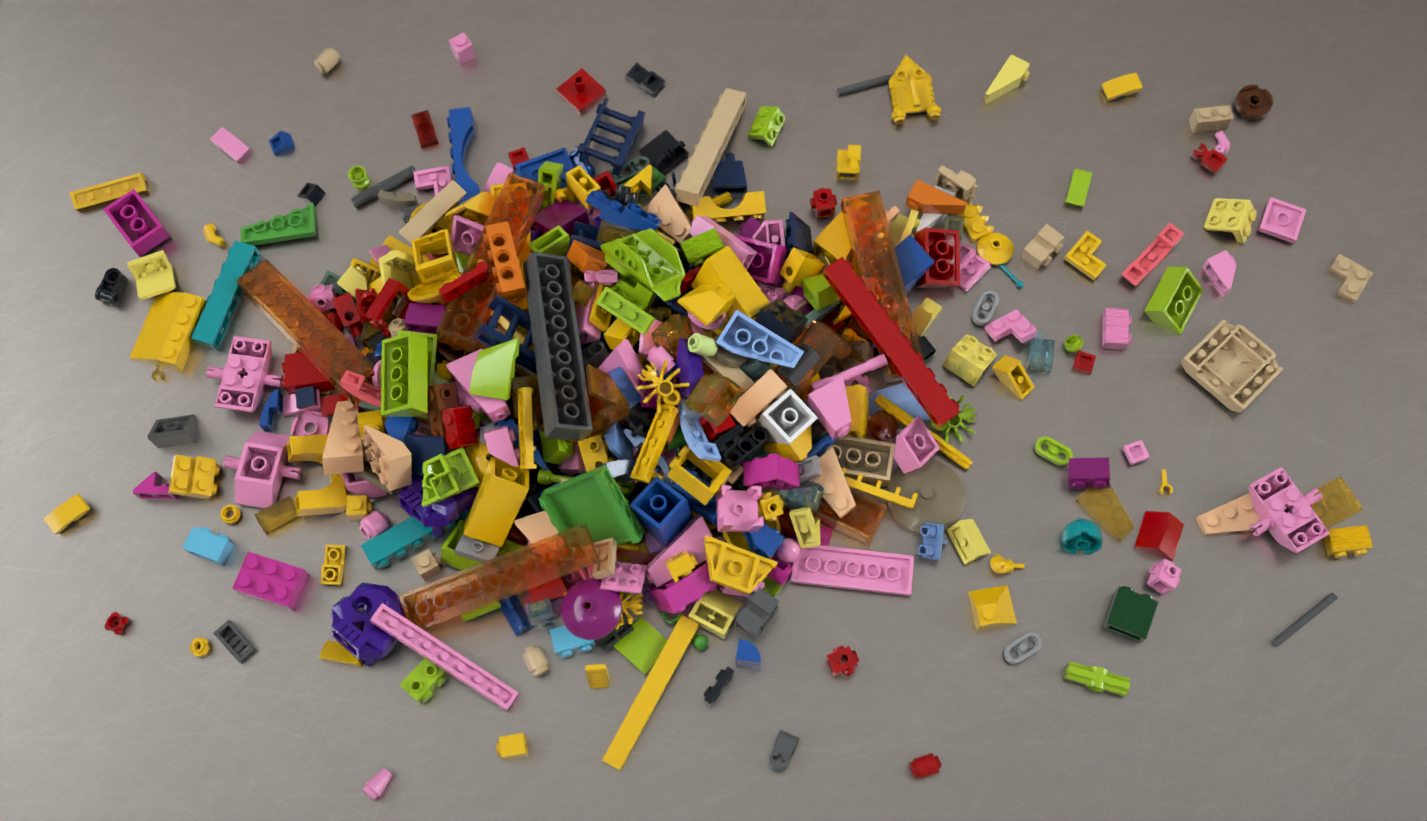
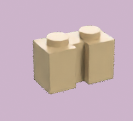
M1046 224L1024 248L1021 258L1038 270L1042 265L1047 266L1052 259L1051 255L1054 252L1057 254L1062 249L1064 236Z

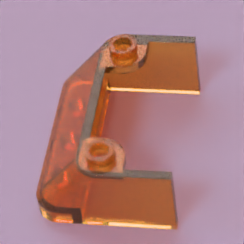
M819 320L811 322L793 343L798 348L803 342L813 348L820 356L818 362L799 383L794 386L777 372L781 367L780 365L772 368L774 373L787 385L785 392L791 389L810 410L811 408L807 404L808 394L814 392L809 382L832 355L839 359L849 356L862 363L864 361L846 339Z
M589 364L586 366L593 431L585 439L598 435L630 415L629 403L613 377ZM534 399L532 400L534 428L545 433L541 402ZM560 439L572 445H579L577 440Z

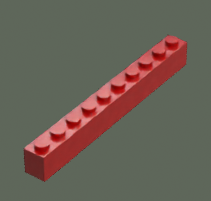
M842 256L826 267L822 275L881 354L885 355L887 362L939 429L960 413L958 403L954 399L949 398L946 394L948 393L947 389L942 383L939 384L933 370L924 365V359L920 353H915L911 347L912 343L906 336H902L899 332L900 327L895 321L892 322L888 317L889 313L884 306L880 307L876 301V295L871 290L868 291L865 287L864 279L860 275L857 276L851 262L845 260Z

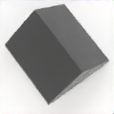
M195 414L156 420L147 436L148 440L157 448L196 443Z

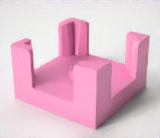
M721 486L716 491L718 532H758L764 526L763 516L758 519L757 500L762 496L761 486H751L747 491L730 490L731 486Z

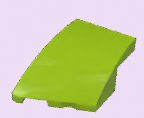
M633 275L619 278L618 283L610 288L642 310H645L657 296Z
M515 338L479 351L472 373L470 394L503 400L510 399L511 379L514 378L515 359L519 356L520 338Z
M463 447L445 456L439 454L423 462L422 506L427 507L481 483Z

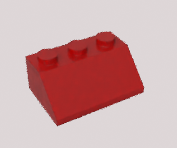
M923 228L916 232V241L935 261L918 280L916 287L935 289L960 286L959 230Z

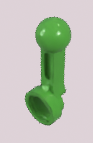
M662 611L664 621L676 626L682 612L676 618L669 619L667 617L668 612ZM695 633L692 639L694 648L697 650L706 649L709 644L708 638L703 634Z

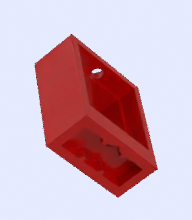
M388 278L364 315L370 320L369 324L376 329H382L384 336L392 338L388 328L389 324L383 321L381 317L397 294L407 302V305L398 317L405 320L409 303H418L408 298L407 293L410 289L400 281Z

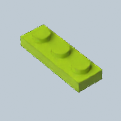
M607 286L596 301V304L643 335H646L656 319Z

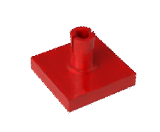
M581 68L560 85L556 92L581 115L606 94V89Z

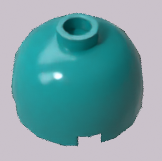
M1078 518L1067 524L1062 532L1063 549L1070 554L1077 555L1076 551H1085L1084 555H1088L1102 548L1101 530L1090 520Z

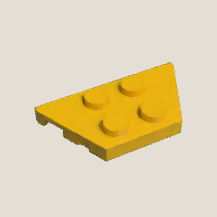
M707 535L703 539L710 581L746 595L750 594L778 563Z

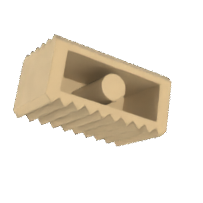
M1230 105L1194 108L1189 118L1191 132L1198 134V132H1215L1216 130L1223 131V129L1226 131L1233 119Z

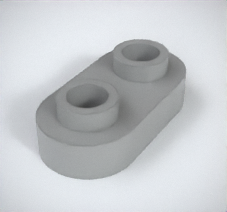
M988 290L982 293L972 314V320L975 324L984 326L990 322L999 303V296L996 292ZM986 300H990L992 303L988 304ZM982 315L984 319H980L978 316Z
M1029 632L1010 643L1004 650L1005 660L1010 664H1019L1032 656L1042 647L1041 637L1034 632ZM1027 641H1032L1034 647H1029ZM1011 651H1015L1017 653L1016 658L1011 656Z

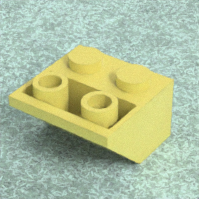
M715 589L712 592H706L701 595L702 598L695 603L689 614V619L698 623L699 627L725 640L735 622L736 612L744 604Z

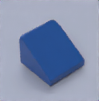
M279 131L269 140L274 155L295 148L291 135L284 131Z

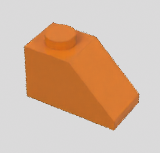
M573 240L567 257L583 273L586 270H605L607 262L604 259V252Z

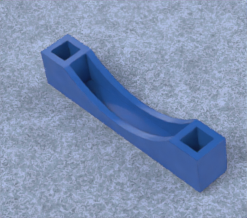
M470 107L450 109V117H447L448 128H451V132L448 133L449 142L453 145V148H450L451 159H454L451 167L453 175H456V179L453 180L467 192L456 206L481 193L479 185L471 179L464 168L465 148L470 137L475 132L473 114Z
M685 468V470H687L690 474H692L699 481L705 484L708 488L711 486L712 483L704 481L701 478H699V475L695 471L690 469L688 470L687 468ZM676 482L673 484L672 488L685 497L688 503L704 505ZM716 493L706 504L707 506H710L715 509ZM766 524L758 532H742L747 540L749 549L753 553L768 559L774 555L784 539L777 529L770 528Z

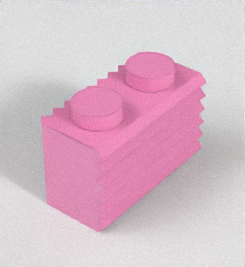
M1105 308L1102 314L1103 349L1123 351L1128 344H1131L1132 334L1129 333V327L1132 324V316H1129V309Z

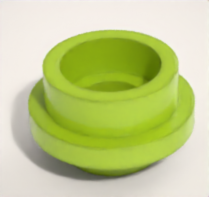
M1076 334L1069 336L1065 340V348L1069 352L1080 350L1084 344L1082 337Z

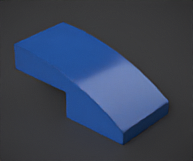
M275 389L271 393L260 417L259 426L265 432H272L274 414H282V397L284 396L279 389Z

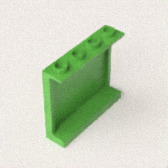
M606 465L547 488L539 497L541 507L549 515L552 525L560 533L561 540L566 543L571 556L575 560L579 546L612 537L617 541V545L630 540L635 544L641 541L645 533Z

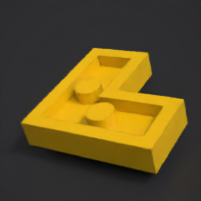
M1086 231L1067 253L1064 260L1092 280H1095L1106 267L1105 263L1092 255L1101 245L1102 240Z

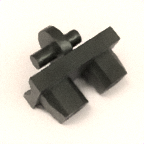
M624 615V624L619 626L618 630L614 629L605 637L596 639L604 651L634 630L631 624H628Z

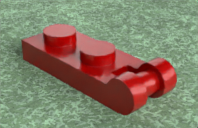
M480 261L473 270L462 273L457 279L442 285L439 293L444 304L486 281L489 278L487 263Z

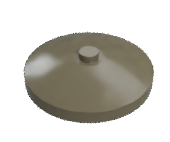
M929 459L922 467L905 474L899 468L889 481L887 491L895 494L897 487H900V496L912 500L913 494H918L913 510L886 501L891 517L901 528L910 533L921 536L920 528L922 525H925V522L944 524L945 532L958 521L965 505L963 484L950 467L939 461Z

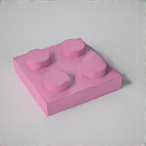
M1270 197L1258 231L1295 243L1306 209Z

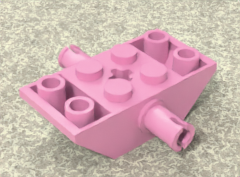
M233 336L225 368L208 366L207 369L210 371H206L207 378L222 379L215 402L216 408L254 412L263 402L267 385L283 387L281 382L284 376L270 374L272 369L271 341Z
M255 431L245 442L241 458L228 455L224 457L227 460L223 461L224 468L237 469L235 475L236 504L274 510L282 479L284 477L301 479L299 474L302 475V468L286 466L288 462L286 443L291 436Z
M1282 467L1248 486L1253 509L1261 519L1249 526L1250 531L1257 529L1252 533L1253 535L1259 536L1261 533L1269 530L1279 544L1297 554L1330 534L1310 506L1323 498L1322 493L1314 496L1319 492L1317 488H1314L1302 495Z

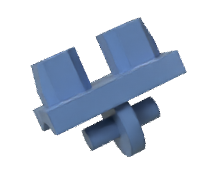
M925 522V525L921 526L920 534L924 538L923 544H920L918 547V554L924 558L941 560L942 544H947V539H943L944 524Z

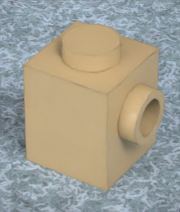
M430 549L411 558L424 581L442 572L439 566L442 563L437 553L433 554Z

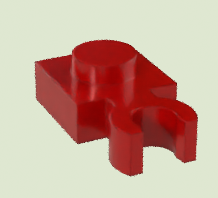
M1200 143L1198 149L1202 152H1198L1195 149L1192 153L1195 158L1202 159L1200 164L1213 174H1216L1228 160L1215 149L1208 151L1207 146L1203 143Z
M701 266L685 273L680 285L681 294L692 287L691 284L700 271Z

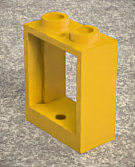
M447 229L411 240L416 271L423 284L459 272L454 243ZM447 247L449 255L424 263V254Z
M685 445L678 454L680 459L675 457L669 465L671 470L667 476L706 505L732 471L720 461L699 458ZM686 459L690 460L714 479L709 488L681 466Z

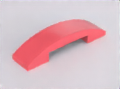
M1169 223L1148 248L1126 268L1121 276L1136 287L1166 257L1184 236V233L1172 223Z
M346 370L340 385L355 397L369 404L381 407V388L364 383L365 376Z

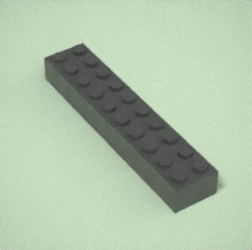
M532 252L523 263L545 438L583 441L593 431L568 257Z

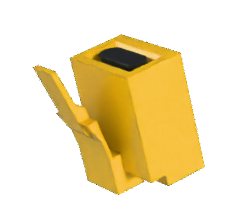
M848 145V150L838 149L836 179L859 180L861 145Z

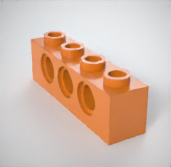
M508 221L485 226L486 234H483L485 245L490 247V250H487L489 261L494 262V266L491 269L493 277L498 278L499 283H496L498 295L502 294V298L507 301L526 297L525 284Z

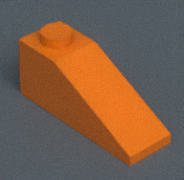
M917 179L907 196L905 206L910 210L913 209L920 213L964 214L967 202Z

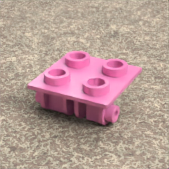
M615 562V574L603 578L600 589L641 594L646 580L647 565Z

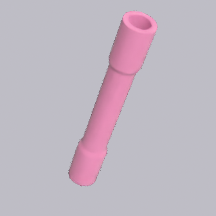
M881 354L867 360L865 363L811 383L813 390L816 391L840 377L847 381L868 371L888 365L885 355Z

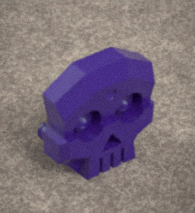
M412 475V484L403 487L402 493L399 494L400 507L424 527H431L434 537H442L445 534L444 526L450 525L459 518V514L472 507L478 487L474 486L443 501L423 507V476Z
M363 582L357 586L349 597H343L332 607L330 635L358 660H362L363 664L372 666L376 659H383L394 649V643L399 641L370 622V619L380 605L383 603L412 623L413 621L408 603L392 589L384 585Z

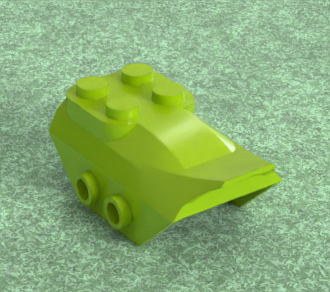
M652 228L600 245L601 250L605 253V261L621 275L626 277L633 275L664 302L680 296V285L685 272L677 248Z

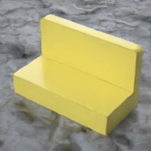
M972 518L960 520L946 530L964 565L971 563L980 556L991 553Z

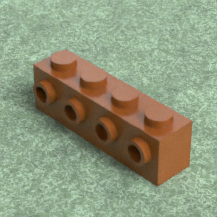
M455 382L428 386V419L430 421L431 435L446 437L445 425L442 422V410L459 407ZM446 442V454L459 449H449V445Z

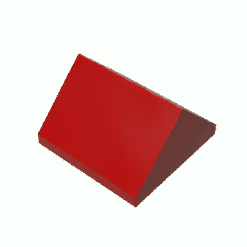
M1145 511L1134 548L1173 561L1184 524L1170 512Z

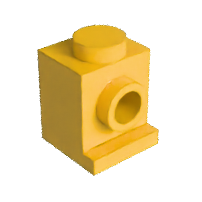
M686 550L664 561L675 583L679 581L678 576L685 577L693 572L692 569L695 568V565L698 564L693 553L689 555Z

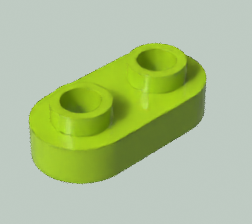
M1042 436L1035 443L1036 453L1058 466L1068 465L1069 458H1073V453L1069 447L1050 437ZM1041 446H1046L1047 450H1043ZM1058 455H1063L1065 459H1060Z

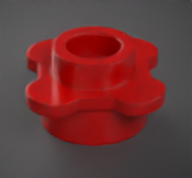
M113 612L107 618L104 627L106 630H112L114 634L120 635L123 633L124 626L129 623V619L120 616L118 612Z

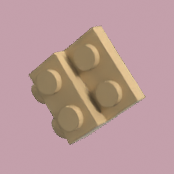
M943 165L937 171L934 187L938 186L955 192L956 198L969 204L973 201L978 185H976V179L971 174L961 170L956 175L952 169L946 168Z

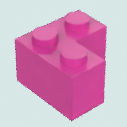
M769 454L766 458H752L751 461L743 463L745 487L761 486V489L774 487L782 491L800 487L799 464L792 462L791 459L780 457L779 454Z

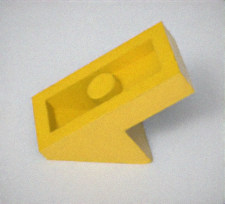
M649 164L623 186L631 187L630 193H636L637 195L643 189L652 198V166Z

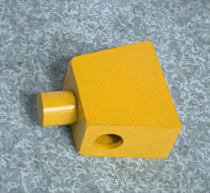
M793 247L780 271V274L786 279L782 288L786 292L791 293L796 285L803 287L802 279L816 276L825 264L813 254Z

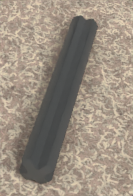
M410 166L351 198V202L355 207H358L377 197L380 190L386 192L414 177L415 167Z

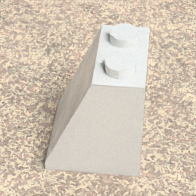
M790 389L760 416L754 428L757 426L766 428L769 432L767 440L769 442L790 444L818 417Z

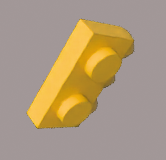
M970 203L966 206L964 214L955 215L958 218H965L963 229L973 243L992 233L995 227L984 225L989 216L979 215L983 206Z

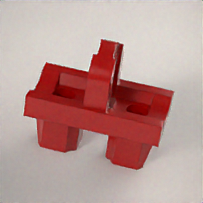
M356 288L355 295L361 322L369 323L370 320L364 315L370 308V304L372 305L377 297L375 288L369 290Z

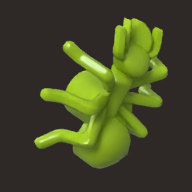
M962 395L957 401L958 405L963 402L965 395ZM972 403L964 405L956 417L939 429L931 421V425L935 430H945L943 433L945 436L944 442L948 443V432L951 427H953L954 434L959 438L960 442L963 441V438L957 431L959 425L962 429L975 434L974 430L962 423V419L968 423L977 421L976 419L969 420L977 415V413L972 414L976 410L975 408L966 409Z

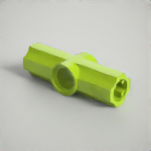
M1071 661L1068 662L1065 672L1066 680L1086 685L1088 689L1094 691H1107L1120 696H1127L1130 688V678L1109 673L1107 669L1102 667H1088Z

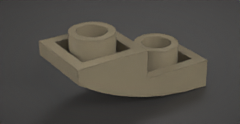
M380 190L377 195L381 204L391 208L402 209L419 205L416 196L409 192L404 193L400 191L396 196L390 191Z

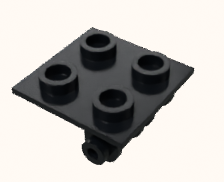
M667 130L663 131L639 150L662 174L689 154L684 148V142L682 140L680 142L677 141Z

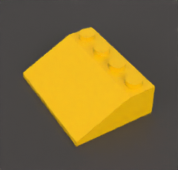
M165 292L156 295L129 358L183 372L195 344L191 339L192 331L199 322L200 313L204 311L206 300L201 296L182 292Z

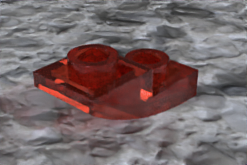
M429 110L412 114V120L421 148L439 144Z

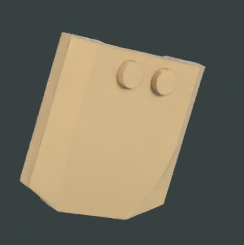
M1223 319L1182 359L1181 363L1186 373L1229 410L1241 413L1282 372L1283 368L1282 366L1279 368L1275 360L1276 355L1274 351L1248 329L1239 324L1237 326L1226 323L1227 320Z

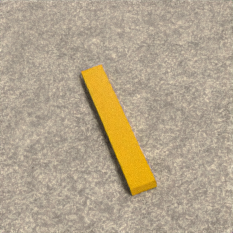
M681 615L602 761L621 771L700 625Z

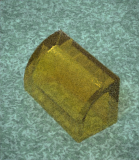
M291 496L254 514L268 537L304 519L303 516L297 517L295 501Z

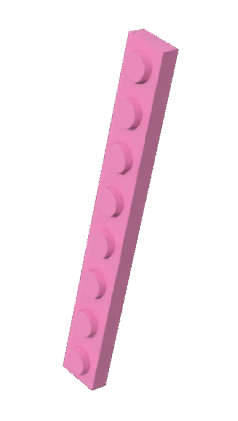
M382 603L370 619L371 623L505 711L509 709L518 695L517 691Z

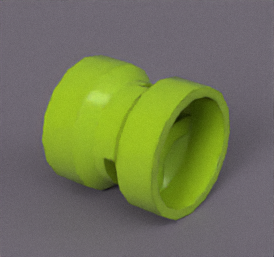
M354 166L349 170L348 177L355 189L364 190L370 185V179L363 167Z

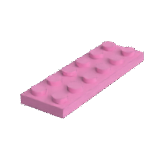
M823 545L803 548L800 551V556L793 562L791 583L911 596L914 556Z

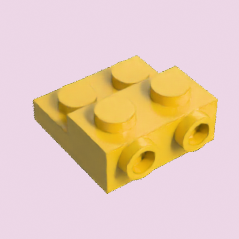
M175 454L168 493L208 500L212 495H215L217 490V483H214V477L218 476L220 465H216L217 459L201 456L194 458Z

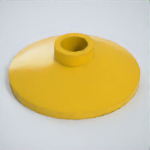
M989 233L978 241L977 253L981 258L991 263V265H1002L1012 258L1014 245L1007 236L1001 233Z

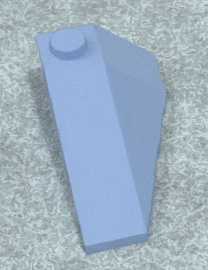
M738 310L735 311L716 341V344L732 354L794 369L804 353L801 349Z
M904 383L872 392L873 396L869 398V416L892 417L874 404L876 397L881 394L914 419L920 416L923 422L932 421Z

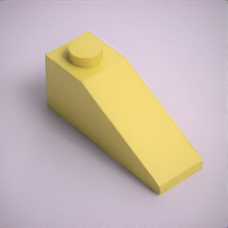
M1011 54L985 93L983 103L988 104L1019 87L1022 80L1026 81L1030 74L1028 71L1030 63Z

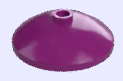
M591 578L582 580L573 585L564 596L561 606L562 620L566 628L578 638L585 640L603 638L615 629L621 618L622 602L618 592L600 589L601 579ZM591 603L590 609L586 610L585 605Z

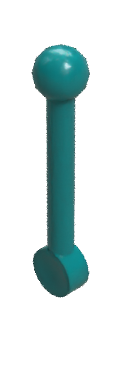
M1003 264L996 265L1001 267L1017 283L1018 288L1024 286L1023 281H1019Z

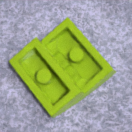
M640 616L631 625L634 630L614 644L613 647L645 675L657 661L667 639Z

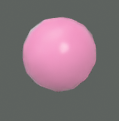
M784 538L776 550L777 558L785 563L796 561L801 551L799 543L792 538Z

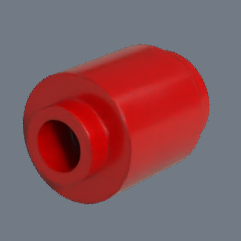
M933 753L915 758L913 762L909 763L914 779L932 776L939 773V768H942L939 757L934 756Z

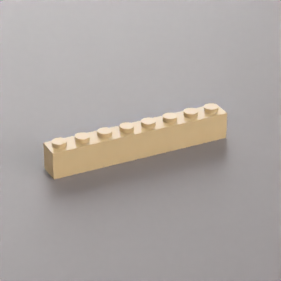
M726 88L724 93L720 94L718 105L714 106L712 117L707 120L706 130L701 132L700 142L695 144L694 154L689 157L687 168L683 169L681 180L675 185L676 201L698 207L746 106V93Z

